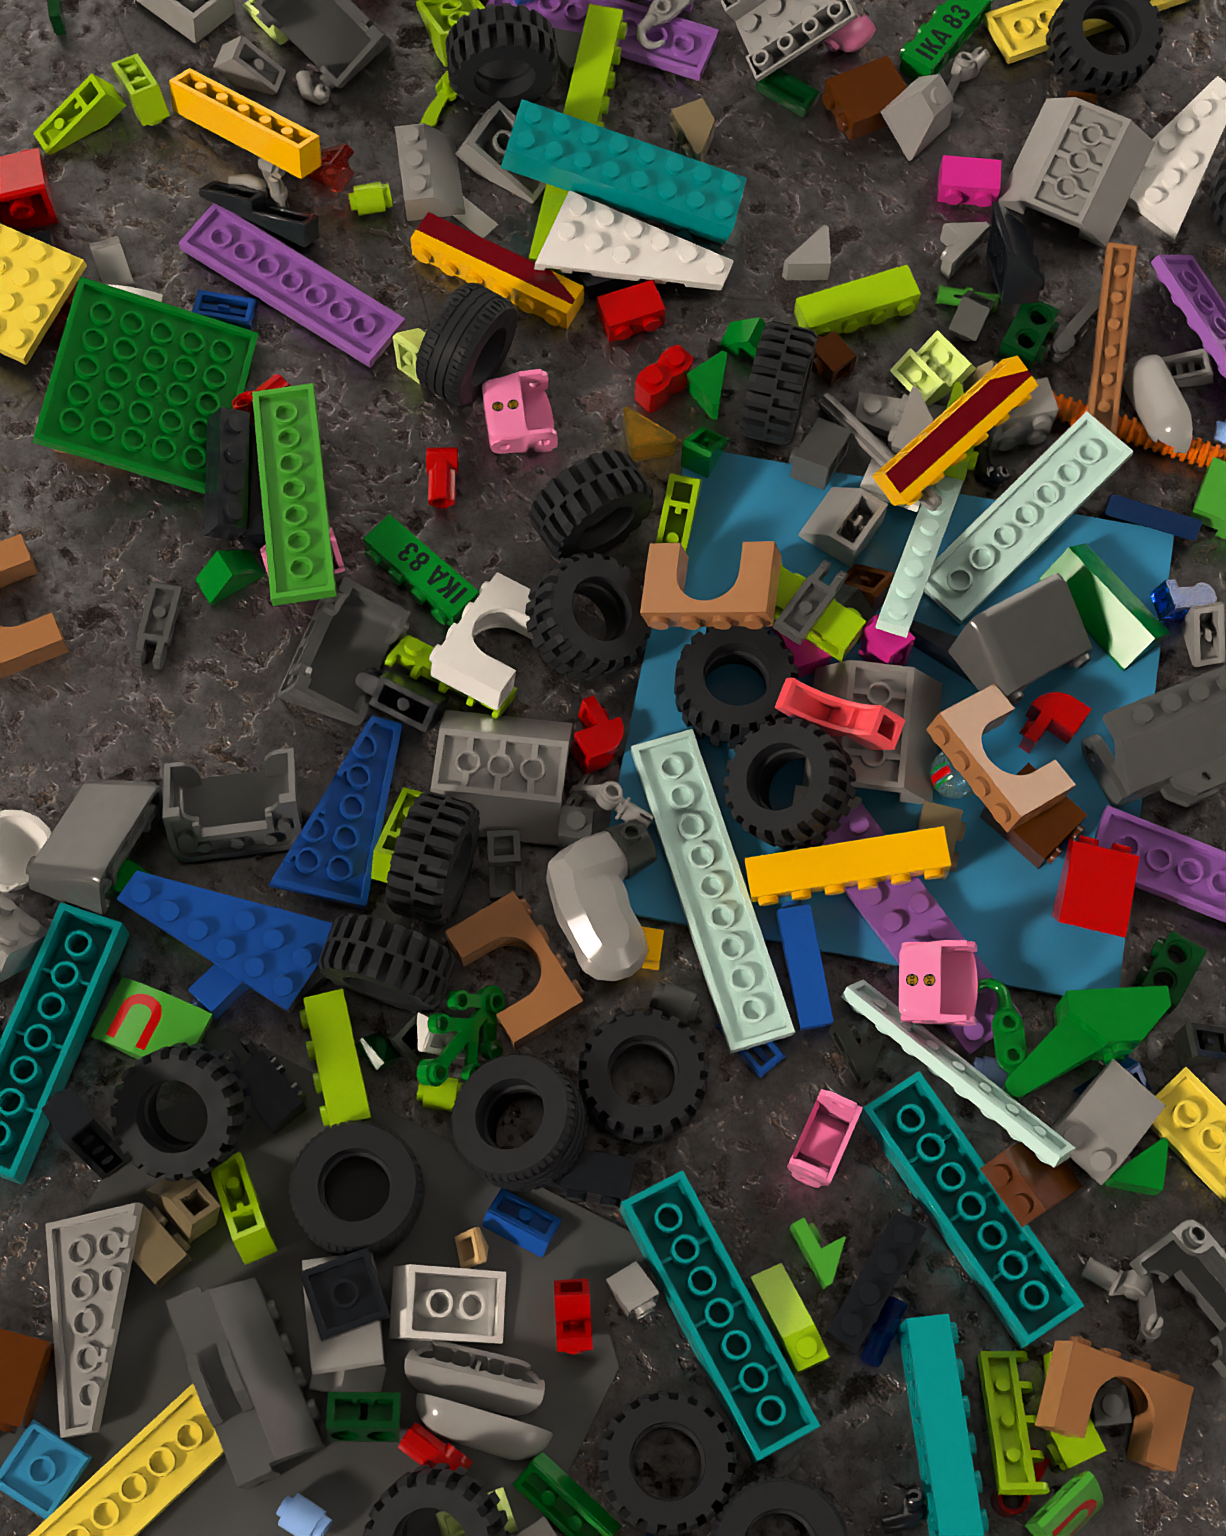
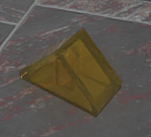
M628 406L623 409L622 425L629 456L634 462L674 455L677 447V436Z

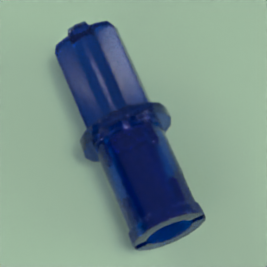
M889 1296L877 1323H873L871 1327L873 1330L861 1355V1359L866 1364L878 1368L885 1357L891 1341L897 1339L898 1335L895 1332L905 1310L908 1308V1305L902 1300Z

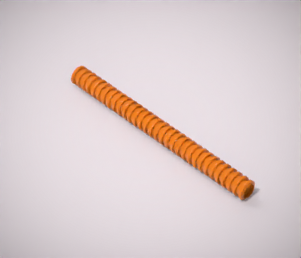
M1052 391L1058 406L1055 420L1059 418L1061 423L1068 421L1070 422L1069 425L1072 426L1087 411V404H1083L1080 399L1077 402L1073 401L1071 396L1068 399L1064 398L1062 393L1059 396L1055 395V391ZM1127 414L1119 415L1116 437L1124 439L1126 444L1133 442L1135 447L1142 445L1145 450L1152 448L1154 453L1158 450L1161 451V455L1165 456L1167 453L1170 454V458L1179 457V461L1182 462L1186 459L1189 460L1191 465L1194 462L1198 463L1200 468L1203 465L1208 468L1213 457L1226 461V447L1224 449L1220 448V444L1213 446L1211 441L1204 443L1202 438L1195 440L1192 436L1188 452L1176 453L1173 452L1175 447L1169 446L1160 440L1155 443L1147 434L1142 422L1137 421L1136 417L1129 419Z

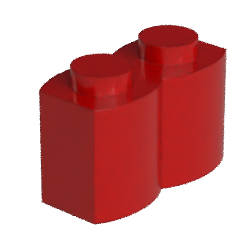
M679 344L665 350L657 363L645 367L638 374L635 380V400L649 413L661 409L669 401L672 394H676L686 388L687 373L693 370L694 358Z

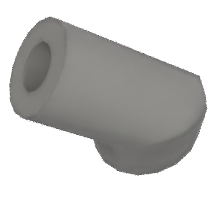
M306 70L299 71L296 74L300 94L303 99L317 105L328 102L330 89L326 85L323 88L321 84L313 86L310 73Z
M253 174L228 176L229 184L266 192V197L268 196L266 188L268 185L265 180Z

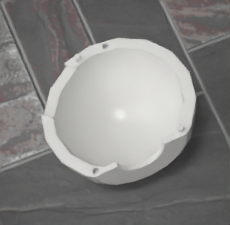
M23 810L0 811V892L12 893L29 885V875L26 874L27 864L32 856L38 855L51 835L50 828L39 817Z

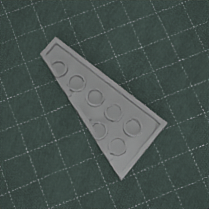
M131 1203L45 1224L60 1438H72L100 1431L143 1208L141 1203Z

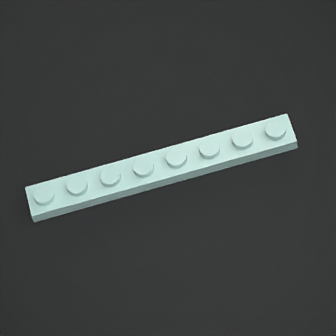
M944 476L938 483L929 486L942 498V504L933 512L921 504L879 614L876 629L907 638L962 488L963 480Z
M864 979L846 987L841 997L850 1004V1007L855 1012L867 1017L881 1033L889 1035L898 1042L907 1054L918 1058L927 1066L932 1074L943 1078L953 1086L958 1095L969 1099L979 1107L984 1116L995 1120L1004 1127L1014 1140L1024 1143L1035 1152L1036 1157L1040 1161L1050 1164L1055 1168L1070 1157L1075 1149L1073 1145L922 1025L900 1022L899 1007Z

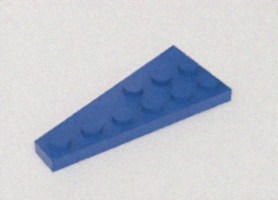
M376 716L369 718L269 882V887L360 909L366 907L372 880L373 851L381 835L402 723Z
M140 871L134 873L117 897L119 902L285 1011H288L317 968L319 958L333 924Z

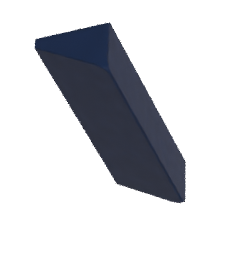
M1111 494L1106 504L1105 514L1192 541L1196 540L1202 525V520L1116 494Z

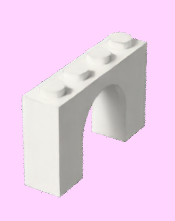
M498 572L490 582L485 581L479 590L480 595L474 603L470 601L465 607L460 622L458 624L453 623L449 628L444 643L442 645L437 644L429 658V661L432 662L431 676L498 710L513 690L516 670L482 652L475 644L474 638L484 630L502 627L534 639L532 632L528 633L526 626L530 616L525 614L526 604L531 601L528 598L531 589Z

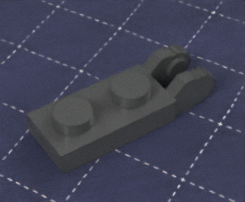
M1101 288L1095 292L1057 339H1055L1048 351V357L1051 362L1058 364L1064 361L1069 355L1070 350L1074 347L1075 340L1079 342L1090 329L1087 326L1090 320L1093 319L1097 322Z
M827 560L822 561L813 575L807 577L773 626V629L799 645L803 643L835 599L837 592L848 576V573L841 570L829 586L821 582L830 570L831 563Z
M151 582L136 636L138 642L134 654V665L143 666L147 656L148 644L157 645L153 656V668L160 670L163 668L167 656V647H170L184 594L182 586Z

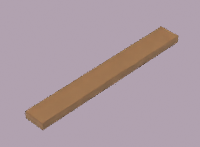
M1108 242L1104 258L1087 412L1116 436L1138 246Z

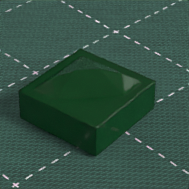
M381 1032L362 1037L356 1044L357 1049L375 1070L393 1065L401 1057Z

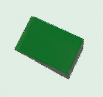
M761 317L730 322L718 349L754 362L757 347L766 323Z
M725 351L719 352L687 373L686 389L709 417L715 420L718 419L728 352Z
M703 426L684 439L680 466L705 478H709L727 446L729 438Z
M249 549L216 551L196 577L195 582L212 606L265 576V573Z
M1163 1137L1113 1172L1104 1183L1107 1187L1156 1196L1163 1191L1169 1142Z

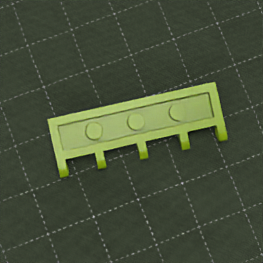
M407 634L387 656L385 665L392 667L396 663L411 670L410 677L415 680L421 675L440 684L438 691L445 693L450 689L468 698L466 704L471 707L477 702L493 710L492 717L497 720L517 694L518 688L513 686V690L500 708L495 710L431 676L432 662L429 661L434 647Z
M980 1351L977 1360L998 1495L1047 1494L1050 1492L1049 1484L1047 1482H1036L1033 1463L1044 1461V1453L1041 1450L1030 1449L1027 1428L1036 1427L1037 1416L1025 1415L1022 1394L1033 1391L1032 1382L1019 1381L1017 1363L1028 1361L1027 1352Z

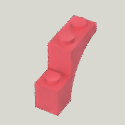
M795 678L785 679L774 707L792 719L799 718L806 720L810 724H815L830 736H847L869 750H894L906 721L882 705H868L841 699L814 689Z

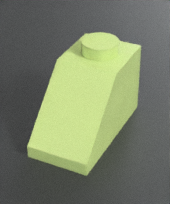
M420 328L397 332L393 336L397 368L420 384L416 375V361L426 333Z

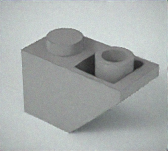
M636 1261L606 1279L608 1289L627 1320L635 1316L637 1321L655 1311L654 1307L658 1301L659 1292Z

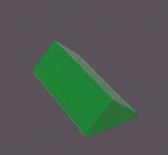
M1086 543L1068 547L1038 580L1040 582L1055 573H1059L1067 582L1086 632L1122 671L1129 668L1171 634Z

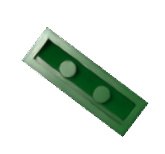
M544 1452L539 1453L512 1484L566 1536H614L620 1528L619 1522Z

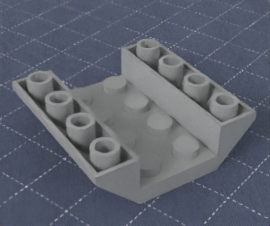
M720 0L725 12L736 23L749 52L746 59L757 81L765 78L858 17L857 5L854 0Z
M1077 97L1047 98L997 202L1021 214H1024L1027 207L1078 227L1080 228L1079 238L1105 248L1155 142L1131 119Z
M847 660L815 668L814 689L852 702L882 705L906 720L894 750H869L847 736H832L843 746V750L849 754L852 760L850 767L855 770L856 781L851 782V786L899 792V802L924 804V801L932 802L933 785L930 773L935 768L937 744L926 729L940 713L942 683L915 667L858 660ZM805 758L802 786L808 787L811 778V767L808 758Z
M446 710L439 728L430 792L473 803L480 813L478 838L487 839V831L520 830V842L558 846L560 812L567 758L570 754L573 723L500 716L497 720L491 714Z

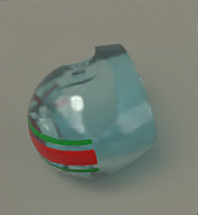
M941 751L933 760L930 769V778L934 789L940 795L949 799H962L974 795L975 793L960 772L953 767L952 762L945 753Z

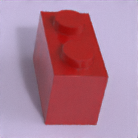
M653 280L599 296L596 299V313L608 342L626 340L634 334L643 331H654L660 326L665 325L666 309Z

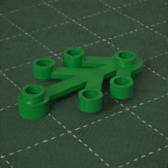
M487 985L476 994H468L465 990H452L448 993L447 1005L451 1010L463 1011L468 1007L476 1009L470 1018H454L444 1013H433L430 1015L427 1026L431 1033L446 1034L448 1031H458V1033L437 1059L426 1058L419 1063L417 1078L422 1085L437 1087L444 1083L448 1078L449 1065L464 1047L465 1057L461 1077L466 1083L467 1078L472 1075V1071H477L481 1066L478 1064L479 1028L483 1023L484 1042L480 1046L482 1058L492 1060L502 1055V1044L496 1040V1014L504 1010L505 996L498 986Z

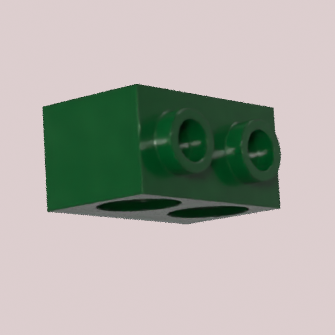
M1039 300L1038 303L1022 304L1001 343L997 357L1006 359L1018 355L1030 372L1035 361L1041 363L1048 349V346L1044 345L1047 338L1053 340L1060 323L1056 322L1059 309Z
M1171 930L1164 939L1158 937L1149 953L1154 956L1149 966L1144 964L1134 981L1139 984L1138 987L1155 986L1153 983L1154 978L1163 980L1169 988L1171 1006L1166 1013L1170 1014L1180 1003L1207 950ZM1168 951L1177 952L1182 959V963L1173 962L1168 955Z
M328 1392L327 1441L400 1442L401 1392Z

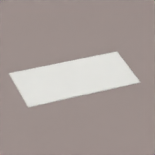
M464 196L465 214L453 215L482 238L499 225Z

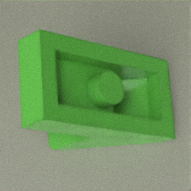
M803 1217L792 1223L789 1230L822 1291H824L833 1283L846 1236L821 1248L819 1243L822 1242V1238L818 1229L813 1223L808 1225Z

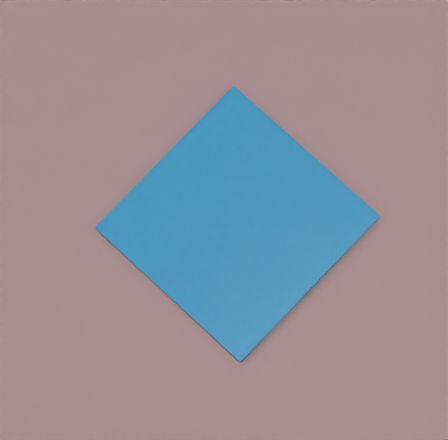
M723 452L709 478H705L683 467L681 475L703 479L686 553L689 559L685 595L692 599L705 601L716 599L728 592L735 584L739 575L743 542L775 541L782 556L783 567L792 573L803 575L806 579L809 575H813L822 561L827 560L831 563L830 570L821 582L829 585L837 573L841 570L847 572L851 567L798 535L831 487L860 488L864 477L835 472L825 490H821L791 478L792 464ZM959 494L936 559L996 500ZM886 502L888 508L884 522L855 563L895 573L918 512L900 506H893V504ZM1072 514L961 625L924 592L913 620L958 637L968 622L976 615L1038 583L1039 578L1068 547L1086 543L1163 624L1174 535L1145 526ZM883 605L875 612V615L880 614ZM668 627L665 630L652 628L650 638L647 639L618 784L623 790V798L625 800L629 796L632 803L650 814V808L631 754V746L690 729L694 731V725L691 727L685 725L682 720V712L677 710L675 704V672L677 661L680 660L681 651L685 644L691 645V637L698 631L706 634V627H699L695 630L683 627ZM770 629V636L774 638V635ZM1088 634L1093 647V651L1090 654L1092 660L1079 670L1075 667L1068 669L1063 665L1029 684L1022 692L1024 694L1023 699L1013 706L1015 709L1002 725L982 735L981 741L986 756L996 767L1013 775H1016L1028 762L1035 769H1039L1056 759L1076 784L1067 797L1087 814L1082 823L1085 830L1081 835L1094 838L1103 810L1107 805H1111L1083 756L1081 742L1084 738L1098 734L1104 739L1115 759V741L1103 721V716L1107 712L1155 694L1161 643L1125 671H1122ZM861 642L853 646L843 661H864L858 654ZM914 646L912 647L908 662L904 666L915 667L942 683L940 712L979 692L975 685ZM831 656L829 665L840 661ZM741 664L722 665L714 669L706 677V687L709 692L719 701L729 705L741 706L753 703L760 699L766 691V684L762 677L750 667ZM814 673L798 678V681L813 688ZM1051 692H1061L1075 697L1092 709L1086 721L1069 744H1066L1046 730L1029 754L1018 747L1023 738L1019 732L1029 719L1025 715L1031 703L1039 696ZM695 735L751 900L745 858L788 850L765 843L742 828L741 824L734 820L731 815L732 809L726 805L724 798L725 794H728L729 791L723 788L724 777L729 776V771L726 770L728 760H733L736 753L733 752L734 749H728L729 743L720 742L718 747L710 744V737L705 735L701 739ZM937 745L935 767L946 761L947 764L937 768L935 773L948 765L951 773L945 776L949 777L952 775L953 777L948 779L950 788L935 790L933 787L932 802L963 810L961 821L966 822V829L962 842L956 841L954 852H958L960 855L955 872L949 871L945 881L938 878L925 880L924 875L917 877L964 939L976 942V955L992 976L1005 986L1063 997L1067 990L1119 988L1125 938L1060 923L1051 916L1069 840L1067 839L1060 846L1064 851L1051 865L1045 862L1037 869L980 817L985 804L975 795L971 786L960 772L953 767L952 762ZM805 758L789 761L774 775L769 788V801L772 810H783L793 805L795 785L802 786ZM854 787L856 789L855 796L862 798V804L886 835L916 831L923 804L899 802V792ZM952 790V792H948V793H939V792H937V791ZM1142 798L1117 809L1140 818ZM613 809L609 827L626 822L621 818L616 820L617 814ZM652 820L646 830L654 843L657 859L653 864L632 878L623 880L628 893L630 907L636 917L688 926L654 821ZM825 891L811 893V898L801 900L802 905L809 903L811 905L819 950L821 952L899 966L845 892L829 896L825 895ZM792 897L778 898L779 903L768 906H759V902H751L764 941L781 944L776 912L777 909H782V903L792 901Z

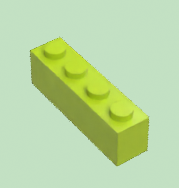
M908 264L796 298L794 317L799 327L813 330L818 337L821 335L826 336L833 330L837 334L843 332L851 333L865 325H877L894 316L911 314L918 308L921 292Z
M782 563L780 566L774 617L776 620L806 580L803 575L792 573L784 568ZM834 599L805 639L842 662L862 636L866 620L863 619L857 610L850 607L846 608Z
M343 988L304 997L305 1009L299 1010L303 1030L310 1029L312 1038L311 1041L306 1042L310 1062L315 1060L317 1062L318 1073L313 1074L316 1093H323L325 1105L319 1106L323 1126L330 1125L332 1127L334 1124L338 1125L340 1122L346 1123L351 1120L357 1122V1120H362L363 1122L371 1121L373 1123Z

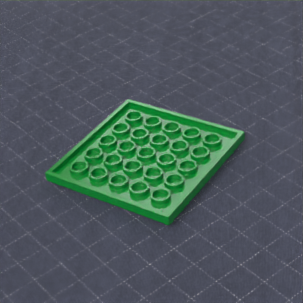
M80 276L32 443L205 494L207 419L220 407L234 409L232 406L233 399L244 392L258 333Z

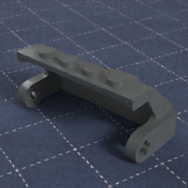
M1226 665L1105 713L1103 721L1115 741V759L1100 735L1094 734L1084 738L1081 742L1083 756L1113 808L1117 809L1158 791H1161L1164 799L1184 807L1214 796L1218 791V787L1226 783Z
M256 1278L206 1291L198 1286L165 1301L187 1356V1366L194 1387L212 1427L215 1428L237 1487L250 1490L261 1486L281 1475L277 1464L309 1451L316 1452L326 1447L316 1422L322 1419L314 1399L308 1401L303 1387L308 1385L305 1374L300 1365L294 1368L289 1355L295 1352L287 1332L280 1333L276 1321L281 1320L279 1310L274 1300L267 1301L261 1283Z

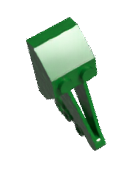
M985 978L978 981V993L984 988H989L997 995L998 1003L992 1020L996 1061L999 1067L1007 1073V1079L1003 1084L1002 1090L1016 1101L1023 1099L1030 1093L1090 1059L1093 1061L1104 1060L1105 1064H1109L1112 1059L1118 1063L1124 1062V1059L1141 1043L1171 1006L1168 986L1067 990L1052 1010L1055 1028L1028 1055L1023 1020L1011 1001L1008 988L1002 982L993 978Z

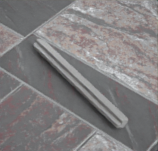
M829 393L824 394L818 401V407L837 425L852 430L851 438L881 466H884L895 456L887 446ZM929 486L921 491L923 496L918 501L932 512L937 510L938 506L942 504V498Z

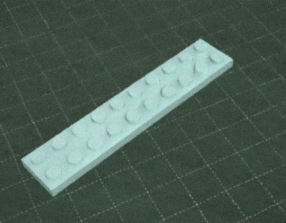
M693 729L631 746V754L650 812L654 816L653 821L729 1053L732 1054L794 1035L795 1030Z

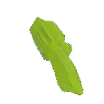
M448 71L442 75L435 88L438 96L425 111L421 123L436 127L448 101L452 102L458 97V94L451 87Z

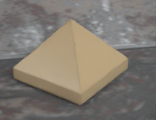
M474 1227L455 1236L461 1268L470 1269L487 1261L489 1246L479 1227Z

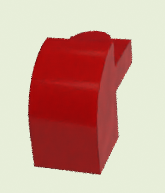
M1051 692L1039 696L1031 703L1025 715L1029 719L1019 732L1023 738L1018 747L1029 754L1046 730L1066 744H1069L1086 721L1092 709L1075 697L1061 692Z
M594 695L582 700L578 717L585 729L575 732L570 751L584 775L608 766L615 759L624 733L621 717L609 720L606 708L598 703Z
M589 1278L554 1280L557 1352L579 1354L585 1350H593Z

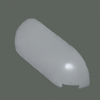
M1156 354L1142 357L1130 367L1123 383L1125 392L1147 434L1155 443L1160 440L1169 446L1175 447L1173 452L1187 453L1193 431L1189 407L1163 359Z
M431 1341L430 1347H424L417 1351L413 1348L405 1358L404 1370L409 1382L424 1394L511 1416L528 1414L534 1411L543 1400L545 1391L544 1380H540L531 1371L529 1363L520 1359L444 1341Z
M417 1393L416 1413L421 1425L441 1440L505 1459L524 1461L541 1453L549 1445L553 1437V1433L518 1420L428 1394Z

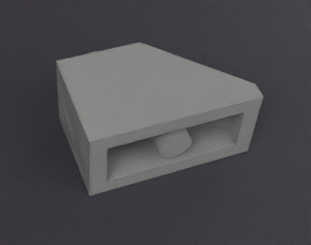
M243 35L222 45L213 66L217 72L235 86L271 95L277 94L286 72L284 68Z

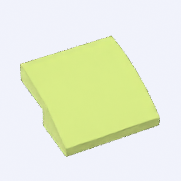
M937 330L917 353L910 348L890 371L910 392L912 387L918 388L926 406H929L949 394L953 390L955 381L962 383L977 368Z

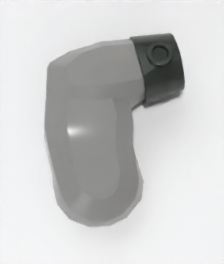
M637 819L583 837L562 849L548 863L546 882L557 921L573 947L577 962L583 972L596 980L617 981L632 976L642 967L649 952L645 933L630 907L628 893L623 883L624 879L632 878L653 864L657 859L654 843L644 825Z

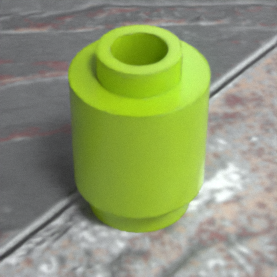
M380 181L353 186L354 192L348 193L351 211L357 210L358 216L384 212L386 208L393 207L388 183L381 184Z
M448 1077L444 1083L437 1087L424 1086L419 1082L417 1100L423 1101L422 1108L452 1112V1108L455 1105L454 1101L458 1097L457 1094L465 1083L460 1082V1078Z

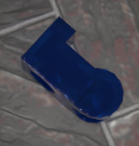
M1175 579L1165 580L1150 592L1159 621L1184 619L1191 607L1216 603L1217 601L1214 589L1204 582H1199L1193 587H1178Z

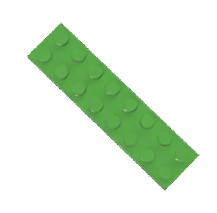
M310 383L252 392L272 605L277 606L337 597L314 384Z

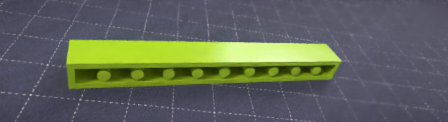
M589 4L563 114L603 128L605 122L601 121L602 114L607 115L610 106V97L607 96L608 89H614L616 72H613L614 64L619 65L622 47H618L619 41L625 40L627 33V22H623L622 9ZM546 184L529 255L530 261L536 263L569 191ZM547 268L565 277L566 273H561L560 269Z

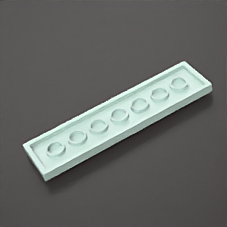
M1086 411L935 560L924 593L961 625L1132 456L1133 450Z

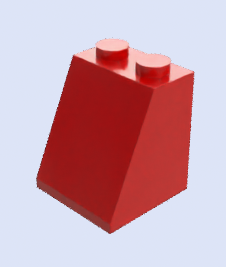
M39 148L26 149L18 153L0 156V224L20 232L58 223L46 167Z
M1079 835L1078 841L1069 839L1051 916L1060 923L1126 938L1140 856L1131 853L1132 847L1118 843H1112L1111 848L1098 846L1099 839Z

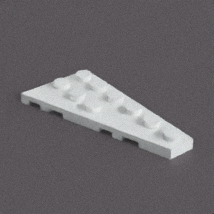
M1217 76L1152 139L1155 142L1154 147L1127 201L1129 206L1174 240L1226 126V82Z
M569 190L537 258L534 269L544 271L545 268L560 269L561 273L570 274L573 271L591 273L592 276L632 281L648 279L655 280V283L658 284L675 282L683 283L686 287L721 291L734 260Z

